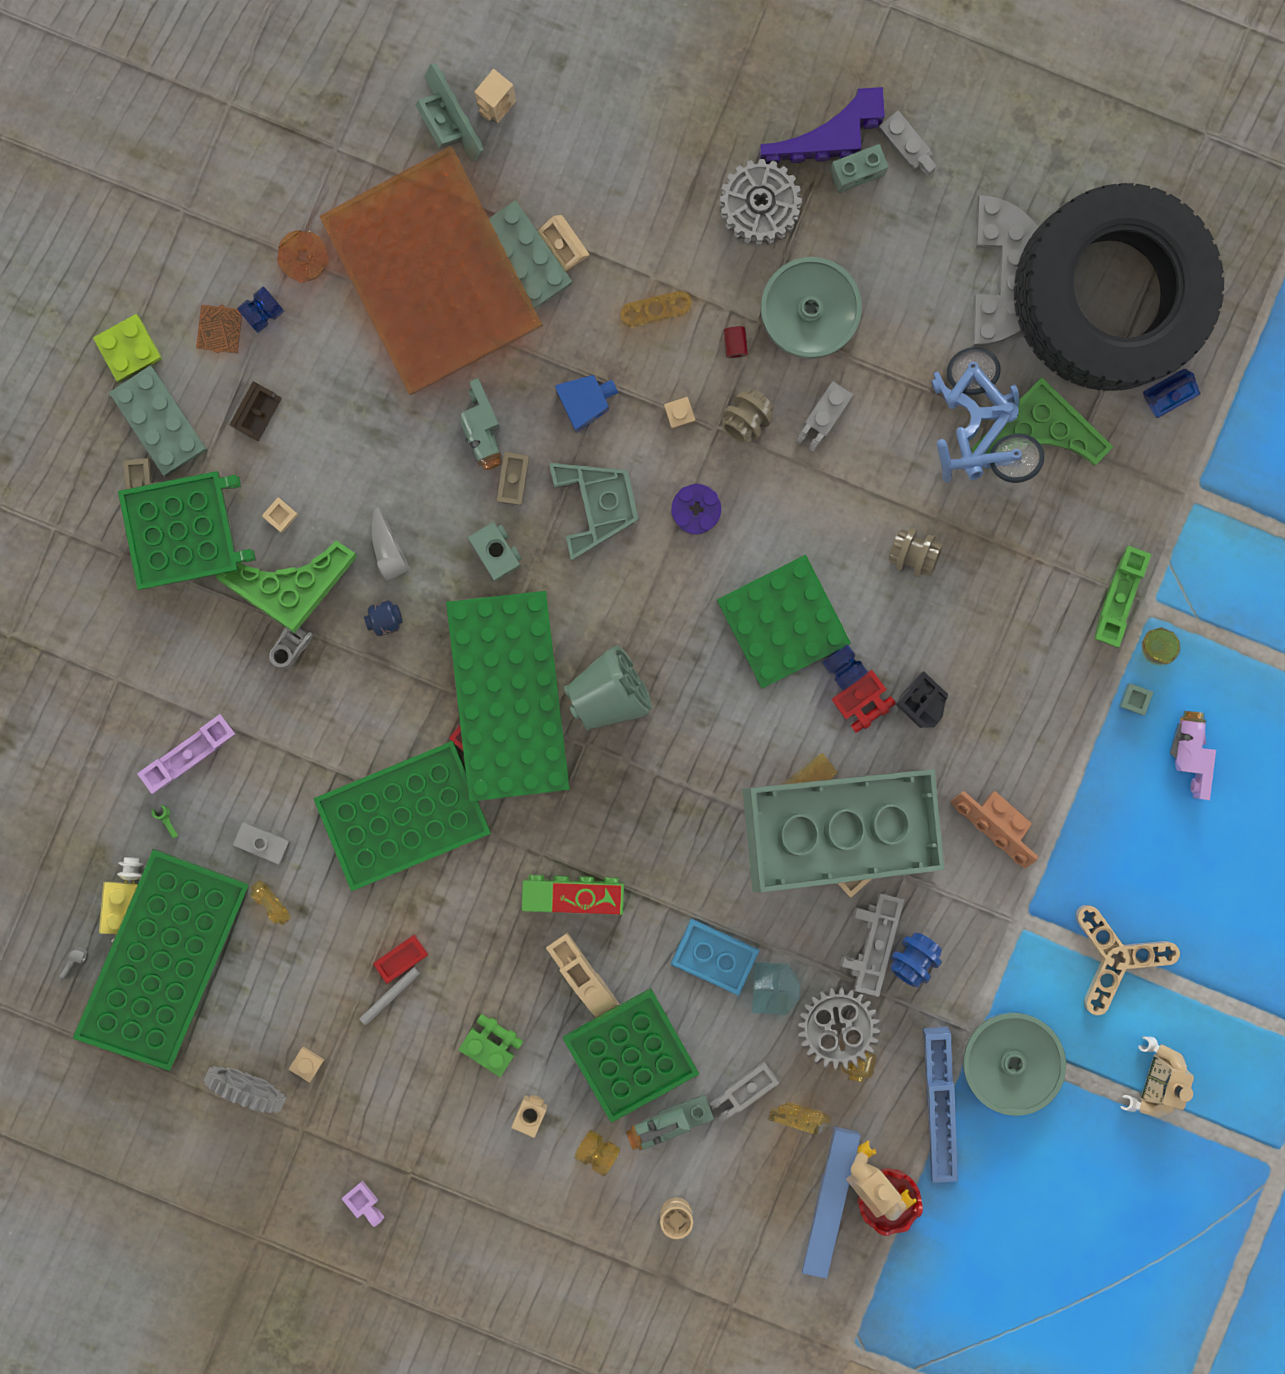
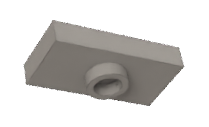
M242 822L233 846L280 865L290 841L249 823Z

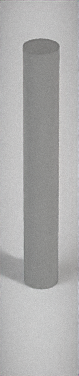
M413 966L359 1018L364 1025L370 1023L421 974L420 971Z

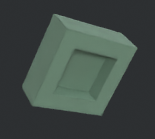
M1127 683L1119 707L1145 716L1153 692Z

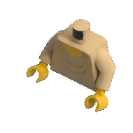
M868 1140L858 1146V1154L851 1166V1175L846 1180L877 1218L885 1215L887 1219L893 1221L916 1202V1199L910 1198L907 1193L909 1190L907 1189L899 1194L878 1168L867 1164L868 1158L876 1154L875 1148H870Z

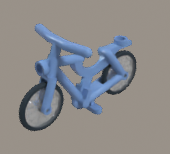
M966 348L953 356L947 368V377L953 387L952 390L945 386L939 372L934 373V380L931 381L935 393H942L950 409H955L961 405L971 415L969 426L966 428L959 427L956 430L961 459H950L947 442L944 439L937 441L936 445L942 468V480L946 483L952 480L953 469L965 470L969 479L975 480L983 475L982 468H991L997 477L1006 482L1021 483L1035 477L1044 464L1042 446L1036 439L1026 434L1016 433L1007 435L995 443L990 453L985 454L1007 422H1012L1018 417V406L1020 405L1019 392L1015 384L1010 386V393L1005 396L994 386L1000 376V363L992 352L984 348ZM984 393L994 406L979 407L967 395ZM981 420H996L972 454L969 441L978 432Z

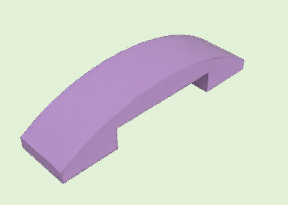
M219 714L201 727L194 735L137 774L151 794H154L231 739L235 733L223 716Z

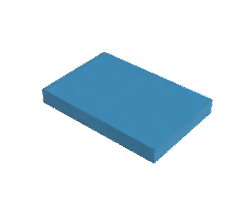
M691 918L670 965L739 996L760 950Z

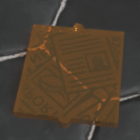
M201 305L196 348L212 350L217 354L220 351L238 354L243 310L226 308L224 305L219 307Z

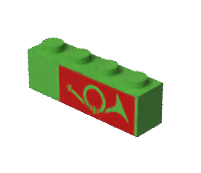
M530 874L529 879L523 880L522 911L623 915L624 882H619L617 877H604V881H594V877L579 876L578 881L569 880V876L554 875V880L544 879V875Z

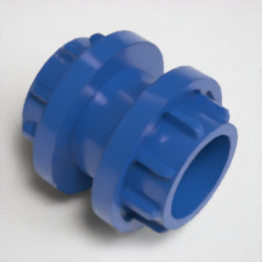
M914 933L911 937L906 936L903 939L902 944L906 948L904 952L895 951L891 956L893 961L891 971L908 985L919 987L922 982L927 984L931 979L930 974L927 972L930 966L939 968L942 961L939 957L942 955V949L927 936L921 933Z

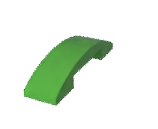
M1131 546L1126 547L1103 603L1095 632V640L1117 648L1120 647L1132 602L1140 579L1145 575L1152 554Z

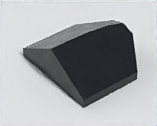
M923 671L902 692L896 706L919 728H932L943 717L948 693Z

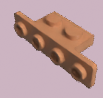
M962 791L951 800L950 804L960 814L964 815L979 831L988 836L997 847L1005 851L1015 863L1023 868H1027L1037 861L1039 857L1021 841L1032 823L996 791L990 793L982 805L978 804L965 791Z

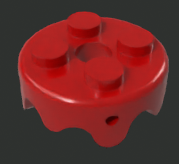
M891 1168L880 1169L899 1194L907 1189L909 1190L907 1193L910 1198H915L916 1202L905 1210L898 1219L892 1221L887 1219L885 1215L877 1218L858 1195L857 1201L861 1216L880 1235L890 1236L891 1234L906 1232L910 1229L913 1222L922 1215L923 1205L920 1190L913 1179L906 1173Z

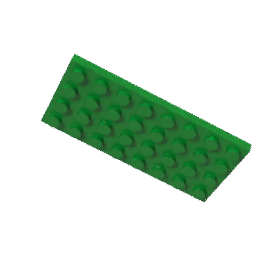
M546 591L446 602L469 802L570 790Z
M152 849L73 1034V1039L170 1071L249 886L248 883Z

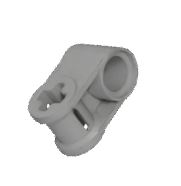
M284 628L280 638L269 653L271 663L281 669L290 668L301 652L308 646L314 634L311 632L307 633L299 628L295 632L301 638L298 639L293 636V632ZM286 650L288 660L283 664H279L277 655L280 651Z

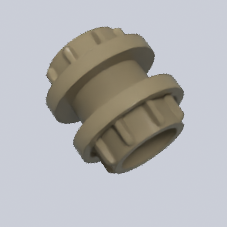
M746 390V392L738 393L734 398L736 407L728 406L723 411V429L731 438L740 443L756 441L762 434L759 426L768 427L773 421V405L768 398L756 390Z
M910 528L909 532L905 530L899 531L890 551V563L895 564L896 570L903 571L905 566L915 568L914 576L919 578L922 574L926 576L933 574L941 554V543L935 541V536L928 534L926 540L917 538V530Z

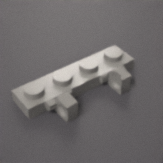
M878 892L876 904H869L868 910L854 907L852 917L867 921L866 927L869 928L863 954L859 953L857 959L842 955L840 961L842 967L852 969L851 975L856 976L854 991L879 997L904 903L903 898Z

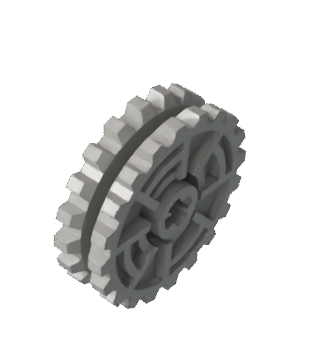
M759 159L758 164H754L751 160L747 161V166L744 168L741 165L736 167L735 175L731 173L728 175L727 184H723L722 196H720L721 218L726 220L725 227L727 230H734L733 236L735 238L743 237L746 244L755 241L756 246H761L763 241H767L770 245L774 244L775 238L782 240L785 238L786 231H792L794 221H797L799 217L802 198L799 197L800 186H794L796 178L794 175H787L788 169L786 167L778 168L775 161L766 164L765 159ZM762 199L765 200V204H764V205H763V204H760L759 206L756 205V200L759 201V202H760Z

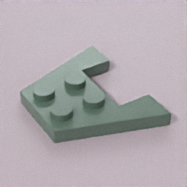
M549 463L555 488L576 483L580 484L590 531L566 536L571 561L639 521L628 470Z

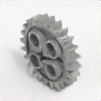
M833 988L830 989V996L820 992L822 999L818 1000L812 997L813 1007L806 1004L805 1008L808 1014H800L801 1019L805 1021L798 1024L799 1029L804 1030V1032L798 1034L799 1039L806 1040L801 1044L802 1048H810L807 1056L810 1058L816 1055L815 1064H819L823 1060L825 1069H828L830 1064H833L835 1071H838L839 1066L843 1064L845 1070L848 1071L849 1063H853L857 1068V1060L860 1058L862 1061L867 1062L865 1053L873 1055L874 1050L870 1046L879 1044L878 1040L873 1037L881 1035L880 1030L874 1028L880 1025L879 1019H872L877 1015L876 1010L868 1011L871 1007V1002L868 1001L862 1004L863 995L861 994L855 999L853 990L848 995H845L843 988L836 995ZM834 1008L838 1009L840 1023L843 1028L844 1051L840 1050L833 1012ZM853 1010L856 1012V1015L853 1019L846 1020L843 1018L844 1012ZM827 1014L831 1017L830 1022L827 1024H820L818 1022L821 1015ZM850 1035H859L861 1037L860 1042L855 1045L849 1044L847 1040ZM827 1039L836 1041L835 1046L831 1049H825L822 1044Z
M221 1066L209 1067L204 1078L205 1085L209 1086V1089L214 1090L215 1094H219L222 1098L232 1103H238L242 1107L247 1106L252 1110L263 1113L264 1111L268 1113L280 1112L286 1100L284 1094L280 1093L281 1090L275 1089L274 1085H270L261 1078L252 1077V1075L229 1067L225 1069Z

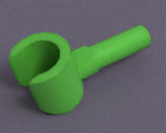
M161 805L164 811L162 816H159L158 812L152 809V816L162 820L172 839L177 837L178 834L169 819L170 809L165 805Z

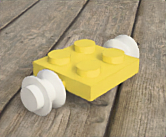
M124 857V862H118V864L123 866V871L117 873V875L125 880L124 883L103 882L99 933H117L138 884L134 880H138L141 877V873L138 870L139 867L144 866V863H139V858Z

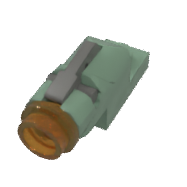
M477 378L469 382L472 389L468 390L473 404L479 403V405L461 413L462 428L458 432V436L475 461H478V465L482 466L484 471H487L502 464L500 459L502 455L497 447L495 433H492V431L500 428L483 387Z
M703 1094L658 1111V1115L631 1126V1129L627 1130L626 1133L632 1150L638 1148L639 1150H645L690 1132L691 1128L714 1120L706 1095Z

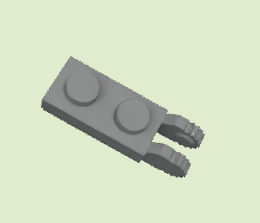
M832 381L806 420L805 427L795 441L801 443L806 438L810 428L819 433L809 445V450L814 452L822 438L826 437L853 394Z
M763 1061L726 1088L724 1093L714 1098L709 1105L714 1109L727 1099L732 1102L733 1105L722 1111L718 1117L723 1122L736 1112L744 1110L780 1082L765 1061Z

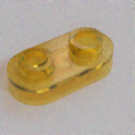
M258 880L251 886L253 891L251 893L252 898L259 905L263 904L268 910L266 914L274 924L279 922L281 925H284L291 919L288 910L263 881Z

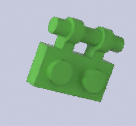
M481 1014L476 1022L483 1026L484 1029L482 1032H479L472 1027L458 1050L501 1077L514 1057V1054L507 1050L508 1046L512 1045L519 1049L523 1040L515 1036L517 1033L512 1030L507 1031L498 1025V1021L491 1017L489 1019ZM490 1032L503 1039L500 1045L488 1038Z

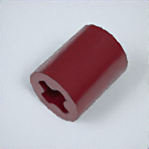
M743 326L725 328L723 332L726 358L748 356L746 328Z

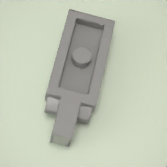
M899 111L895 112L878 127L881 134L909 167L912 166L914 169L919 167L926 176L935 170L937 166L930 158L933 155L929 150L930 148Z

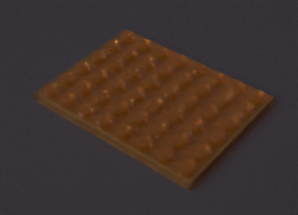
M452 146L319 216L410 395L543 326Z

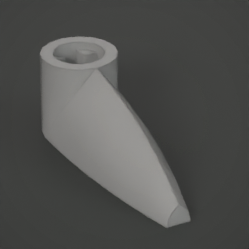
M377 507L373 511L372 518L373 547L379 570L385 580L390 581L409 571L410 567L381 509Z

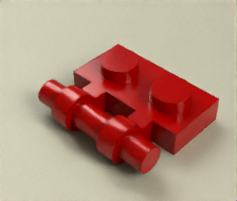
M873 670L864 674L831 699L845 719H848L853 714L856 716L857 721L850 725L855 733L863 728L865 730L869 728L872 721L881 715L885 716L890 712L889 709L896 705L891 696L884 701L879 697L887 689ZM872 701L876 707L864 714L861 708Z

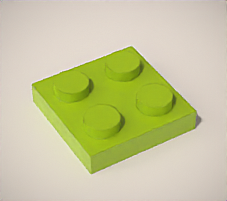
M138 314L93 337L113 376L119 383L163 359Z

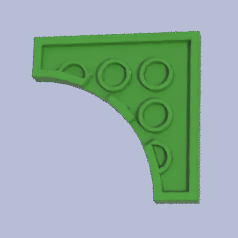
M1041 377L1019 399L1018 417L1012 422H1007L985 454L991 452V449L998 440L1016 433L1029 435L1036 439L1040 445H1051L1070 450L1086 459L1093 466L1113 446ZM986 434L971 448L973 453ZM1020 439L1010 440L1001 445L996 453L1013 451L1014 449L1033 444Z
M335 541L322 554L312 559L311 563L297 569L292 567L276 570V572H265L238 563L239 571L216 575V579L295 634L357 556L353 551Z

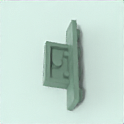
M436 63L431 64L424 77L434 95L418 100L415 106L439 148L460 141L471 162L476 161L483 151L482 142L472 129L468 116L464 114L458 104L457 96L448 86L444 73L440 71Z

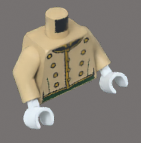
M1142 1037L1148 1041L1149 1046L1138 1045V1048L1143 1052L1157 1053L1153 1056L1140 1098L1142 1102L1140 1103L1132 1096L1124 1095L1122 1096L1123 1098L1130 1099V1106L1127 1108L1120 1107L1129 1112L1140 1110L1142 1114L1158 1118L1172 1114L1174 1109L1183 1110L1186 1103L1193 1097L1191 1087L1194 1080V1075L1187 1070L1184 1057L1181 1053L1163 1044L1159 1046L1154 1037Z

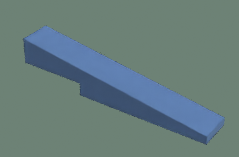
M948 1027L923 1028L931 1178L933 1183L957 1182L955 1088L952 1076L951 1032Z
M833 1127L803 1263V1274L827 1279L849 1187L846 1178L851 1175V1166L855 1160L859 1145L860 1134L858 1131Z

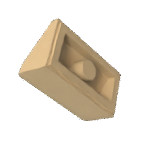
M562 215L553 216L537 231L565 272L589 256L588 251Z

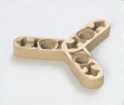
M1083 905L1076 911L1077 923L1102 956V961L1084 998L1086 1010L1093 1015L1098 1016L1106 1013L1126 969L1172 965L1180 957L1179 948L1169 941L1123 945L1095 907ZM1084 912H1093L1094 914L1091 916V919L1095 924L1100 922L1102 924L1093 927L1090 922L1083 921L1082 919L1085 917ZM1101 930H1106L1109 934V940L1105 944H1099L1096 940V935ZM1166 947L1173 950V954H1170L1168 959L1162 955L1155 956L1154 951L1164 952ZM1141 948H1145L1149 954L1145 962H1138L1136 959V952ZM1121 951L1120 956L1123 957V960L1115 963L1114 968L1118 969L1116 974L1114 971L1106 969V966L1112 967L1114 964V959L1111 958L1112 954H1118ZM1111 974L1113 977L1112 985L1103 987L1100 983L1102 975ZM1096 988L1108 992L1107 996L1101 994L1099 998L1102 1006H1096L1093 1010L1094 1006L1091 1004V1000H1097L1100 995L1099 992L1095 991Z

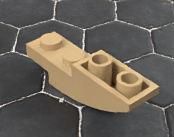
M568 932L546 947L560 967L559 971L596 1018L620 1005L598 972H595Z

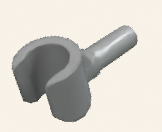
M79 947L69 954L68 964L60 974V977L65 979L75 965V962L83 964L87 958L88 951Z

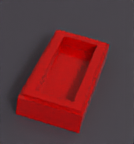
M414 934L375 961L373 965L385 983L388 984L429 954Z

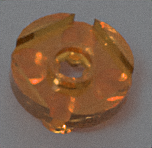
M292 231L283 237L279 243L277 261L282 271L291 279L297 280L300 283L314 280L323 273L328 265L327 248L322 239L313 232ZM298 251H308V259L306 261H297L296 259L299 257Z

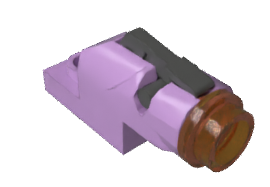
M1184 711L1183 717H1180V723L1177 724L1169 753L1175 758L1177 771L1196 773L1190 787L1193 798L1210 800L1216 750L1203 748V745H1206L1205 713Z

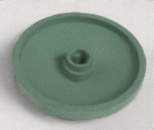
M820 257L799 258L783 265L769 279L761 300V318L770 339L784 352L805 359L823 358L844 347L854 335L862 312L860 292L851 275L835 262Z
M1008 1012L990 1017L973 1031L965 1046L963 1069L971 1091L984 1105L998 1113L1020 1116L1031 1114L1044 1108L1056 1097L1064 1082L1066 1057L1059 1038L1044 1022L1024 1013Z

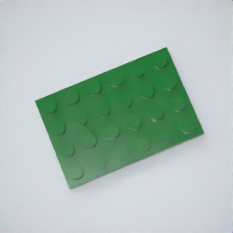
M453 741L313 798L351 891L491 834L479 801L469 802L466 770Z

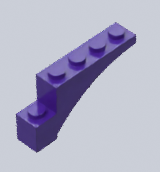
M883 87L857 89L855 98L839 114L811 132L781 142L761 144L759 159H765L766 164H770L772 161L778 164L781 160L801 163L806 161V159L814 158L816 161L823 162L830 160L831 157H840L841 159L860 152V126H863L865 129H874L881 125L885 118Z

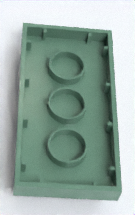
M935 769L743 788L752 892L762 893L945 870Z

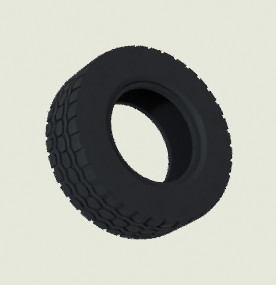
M1119 183L1118 186L1117 184H1110L1088 190L1071 199L1036 229L1027 242L1018 263L1019 268L1016 270L1014 283H1017L1014 286V300H1016L1014 306L1016 316H1019L1018 323L1021 332H1024L1026 335L1024 336L1029 347H1033V353L1040 361H1044L1046 367L1052 372L1056 371V375L1066 381L1071 380V383L1078 386H1086V388L1094 390L1118 391L1133 389L1134 387H1139L1165 377L1185 365L1195 356L1194 354L1198 353L1206 343L1205 341L1210 337L1215 328L1213 326L1217 323L1221 312L1218 310L1222 307L1224 294H1222V291H1224V277H1222L1224 271L1222 260H1219L1220 253L1217 244H1214L1212 241L1214 240L1209 229H1205V223L1198 215L1195 216L1193 214L1194 211L1187 204L1180 203L1181 200L1172 194L1166 195V191L1155 187L1150 189V186L1142 184L1134 186V183ZM1101 241L1125 243L1140 251L1154 267L1160 284V304L1154 321L1141 336L1124 338L1109 335L1091 324L1080 310L1074 292V274L1080 256L1090 244Z

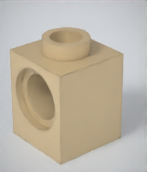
M532 1094L530 1097L525 1095L511 1128L535 1138L548 1106L544 1104V1099ZM526 1109H534L538 1116L535 1119H527L524 1111Z

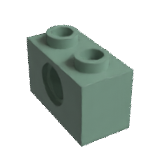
M878 144L832 162L830 173L838 193L885 176L889 167L881 146Z
M492 522L469 536L468 539L493 580L497 582L520 568L521 565L518 561L522 557L515 546L510 548L505 541L509 536L503 526L497 527ZM495 544L502 545L504 549L503 554L499 557H493L490 554V549Z

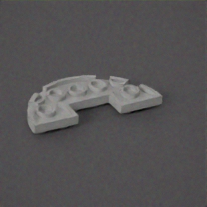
M979 195L976 247L1001 248L999 295L976 294L974 296L973 346L1001 342L1021 331L1018 323L1019 316H1016L1014 306L1016 300H1014V286L1017 284L1014 281L1016 270L1019 268L1018 263L1021 254L1024 252L1023 250L1032 234L1038 228L1035 222L1017 206L1005 200Z

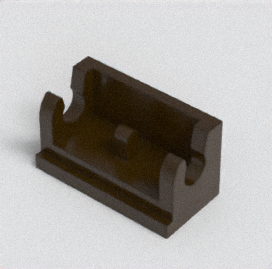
M253 381L229 425L259 442L282 398Z

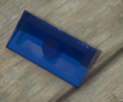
M1182 369L1143 391L1144 398L1156 418L1165 415L1201 394L1194 373L1187 369Z

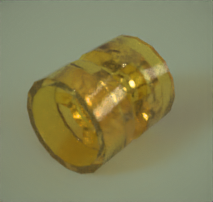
M590 1129L579 1145L574 1158L584 1165L590 1163L592 1170L604 1177L615 1162L621 1148L611 1141L603 1142V1136Z

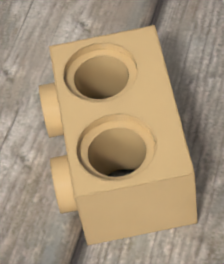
M495 69L489 73L474 92L480 115L488 121L494 120L497 124L516 102L513 84Z

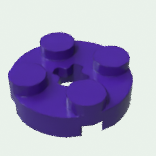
M691 484L681 488L675 495L671 507L672 517L684 532L700 535L711 530L718 523L721 516V502L717 493L702 484ZM695 503H700V507L704 509L703 512H699L698 516H693V511L689 510V507L694 506Z

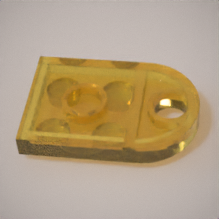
M786 1102V1104L771 1109L768 1118L770 1121L814 1135H819L828 1130L832 1119L826 1113L792 1102Z

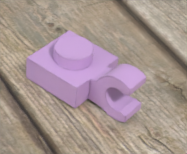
M363 1180L342 1198L357 1218L364 1214L373 1227L377 1226L385 1218L373 1206L378 1199Z

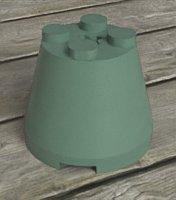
M618 645L606 650L569 685L564 687L566 695L572 701V705H570L572 715L575 719L581 718L584 727L588 731L594 728L642 718L649 714V710L652 709L647 688L643 680L640 681L637 672L632 667L634 663Z

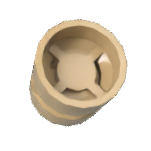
M670 1198L661 1207L660 1224L666 1236L672 1239H681L689 1235L692 1230V1209L689 1203L682 1198Z

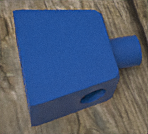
M594 375L555 386L556 392L576 433L608 412L609 406L606 399L618 394L613 380L598 385Z

